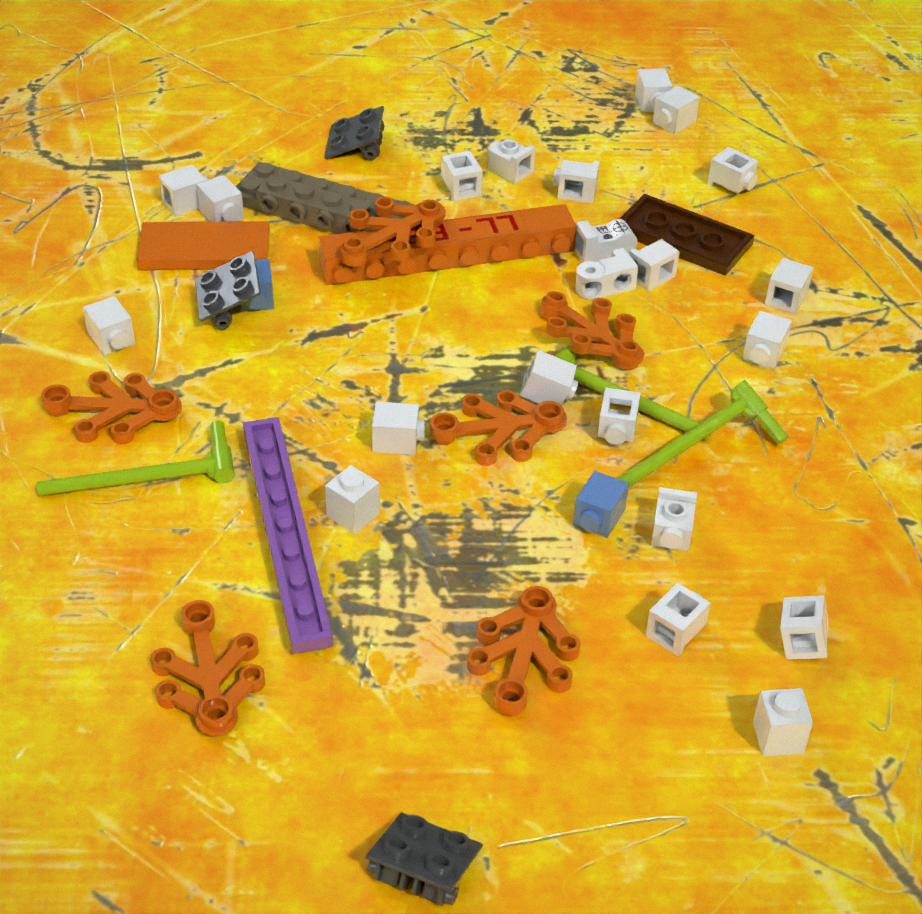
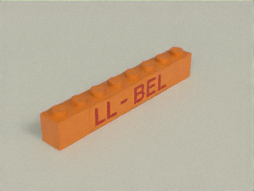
M566 204L442 220L440 226L434 228L436 238L433 247L421 248L416 244V231L421 228L420 225L411 228L409 259L396 261L391 258L390 246L393 241H396L395 236L367 251L366 263L357 267L347 266L341 261V245L349 237L363 239L381 229L318 236L319 263L326 285L573 252L577 226Z

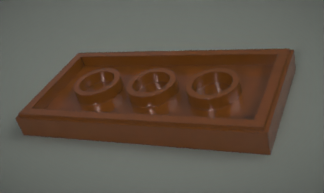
M643 194L620 218L628 224L636 236L637 242L649 246L663 239L680 251L679 258L724 276L730 272L753 245L755 236L647 194Z

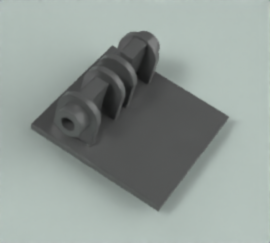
M384 107L368 108L359 115L348 119L341 118L331 125L324 158L328 159L356 148H360L363 155L369 160L378 157L380 154L379 147L383 138L382 132L385 127L382 120Z
M253 251L243 256H237L230 262L213 270H208L195 278L199 319L201 322L210 319L217 328L226 329L232 323V315L229 312L231 308L261 295L255 253Z
M401 812L366 854L365 859L370 860L367 871L374 874L375 880L394 887L399 885V889L402 891L408 888L413 877L412 895L418 896L424 885L422 898L437 903L440 906H443L445 903L453 905L459 892V887L456 885L482 849L483 843L470 839L462 832L449 831L428 823L420 816Z

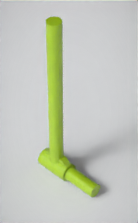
M568 346L566 349L560 350L555 357L576 365L575 358L579 354L572 352ZM576 367L574 380L602 394L605 392V387L627 390ZM640 396L638 410L685 432L700 424V422ZM708 435L707 437H705V438L702 439V440L707 441V440L709 439L710 435Z
M744 380L731 390V404L617 479L629 483L628 488H630L740 414L753 420L756 419L777 445L784 442L789 436L768 412V406L749 383Z
M214 421L210 424L213 447L206 454V458L37 481L38 496L208 473V476L214 478L219 483L231 482L235 477L231 448L227 445L224 423Z

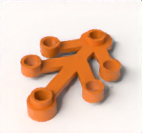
M383 196L375 200V213L380 217H370L368 211L364 209L352 210L349 214L350 226L358 230L365 228L381 230L363 239L359 237L347 238L341 245V261L347 266H361L367 261V251L395 236L396 241H393L390 246L391 258L396 261H405L410 258L409 238L411 228L420 225L421 228L416 231V244L421 248L433 247L436 238L434 228L440 226L445 218V207L431 199L424 200L416 206L394 204L392 198ZM391 215L407 216V217H405V218H403V219H401V218H385V217H389V216H391Z
M550 291L542 298L540 314L547 319L546 334L555 338H571L569 348L572 352L581 355L588 353L612 357V363L624 370L636 369L638 364L644 359V350L633 341V332L636 325V318L626 313L617 315L614 328L619 332V340L609 334L608 317L610 316L612 303L608 299H593L590 310L594 316L593 323L570 308L566 296L561 292ZM566 320H568L577 327L567 326ZM592 341H597V342H601L602 344L591 343V342H592Z
M98 371L91 374L89 377L91 391L95 394H105L108 398L71 396L69 388L61 384L50 385L41 393L45 411L55 417L64 416L69 410L102 411L89 419L80 420L75 424L76 438L82 443H90L96 440L98 429L130 412L138 414L126 421H117L110 428L112 440L116 444L130 443L134 438L133 432L154 420L169 421L174 419L182 411L181 400L174 391L169 389L155 390L145 381L144 375L140 373H131L124 378L126 393L111 381L110 375L107 372ZM129 395H140L143 399H132Z
M503 390L497 394L496 406L484 401L477 394H467L462 399L463 414L468 417H477L481 414L489 419L459 422L458 418L451 413H437L430 419V436L439 445H449L457 436L494 432L485 442L479 443L476 446L475 460L478 464L491 466L497 461V451L518 429L530 428L522 438H517L511 443V457L515 461L526 462L532 458L533 446L545 433H555L561 431L566 426L567 415L562 405L555 401H543L535 405L518 397L511 390ZM517 410L524 415L515 416L511 413Z
M531 586L525 589L517 600V607L495 617L480 619L477 623L476 637L481 643L488 646L474 648L467 655L468 671L473 675L483 676L491 670L492 662L515 652L508 678L499 681L494 689V705L502 715L507 717L517 716L527 706L528 689L524 682L532 655L548 674L547 686L550 690L556 693H563L571 688L572 671L568 666L560 663L538 636L540 624L556 641L555 654L563 661H573L579 656L580 640L574 634H570L555 616L557 609L556 600L552 593L542 586ZM523 622L521 631L499 640L501 630ZM485 629H491V630H493L494 632H490V633H489V632H485V631H483V630H485ZM568 645V646H571V647H573V648H572V649H566V648H563L562 646ZM475 660H483V661H485V662L480 664V663H475L474 661H475ZM560 676L565 678V680H556L554 677Z
M194 600L183 607L181 616L185 631L194 638L199 668L177 657L174 651L169 648L155 650L150 659L152 670L156 675L168 676L173 674L202 689L205 699L203 700L181 690L180 684L175 680H164L156 687L157 702L162 708L172 709L179 707L193 714L196 726L202 733L208 736H222L231 732L237 725V707L249 693H256L264 688L265 673L259 665H247L241 669L240 679L224 696L221 695L220 686L242 661H250L258 655V640L251 633L237 635L233 640V646L215 664L210 632L215 626L214 608L207 601ZM244 645H250V646H251L250 648H247V649H242V648H240V647H242V646H244ZM162 660H169V662L165 664L158 663ZM249 677H258L254 681L247 680ZM167 692L175 693L172 696H163Z

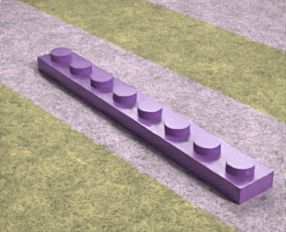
M279 417L243 422L244 436L292 653L296 654L333 647L331 627Z

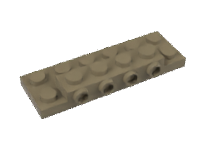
M260 161L236 186L242 193V202L245 208L336 234L373 229L365 228L358 230L350 226L349 214L354 209H364L368 211L370 217H380L375 213V200L383 197L378 193L367 192L353 186L342 185L324 178L313 177L296 170H288ZM393 199L394 204L414 205L407 201ZM391 215V216L385 217V218H401V219H403V218H405V217H407V216Z

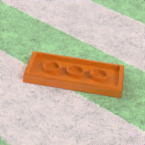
M269 221L142 222L137 254L138 270L215 269L230 262L233 258L243 256L251 251L255 253L256 260L268 259Z

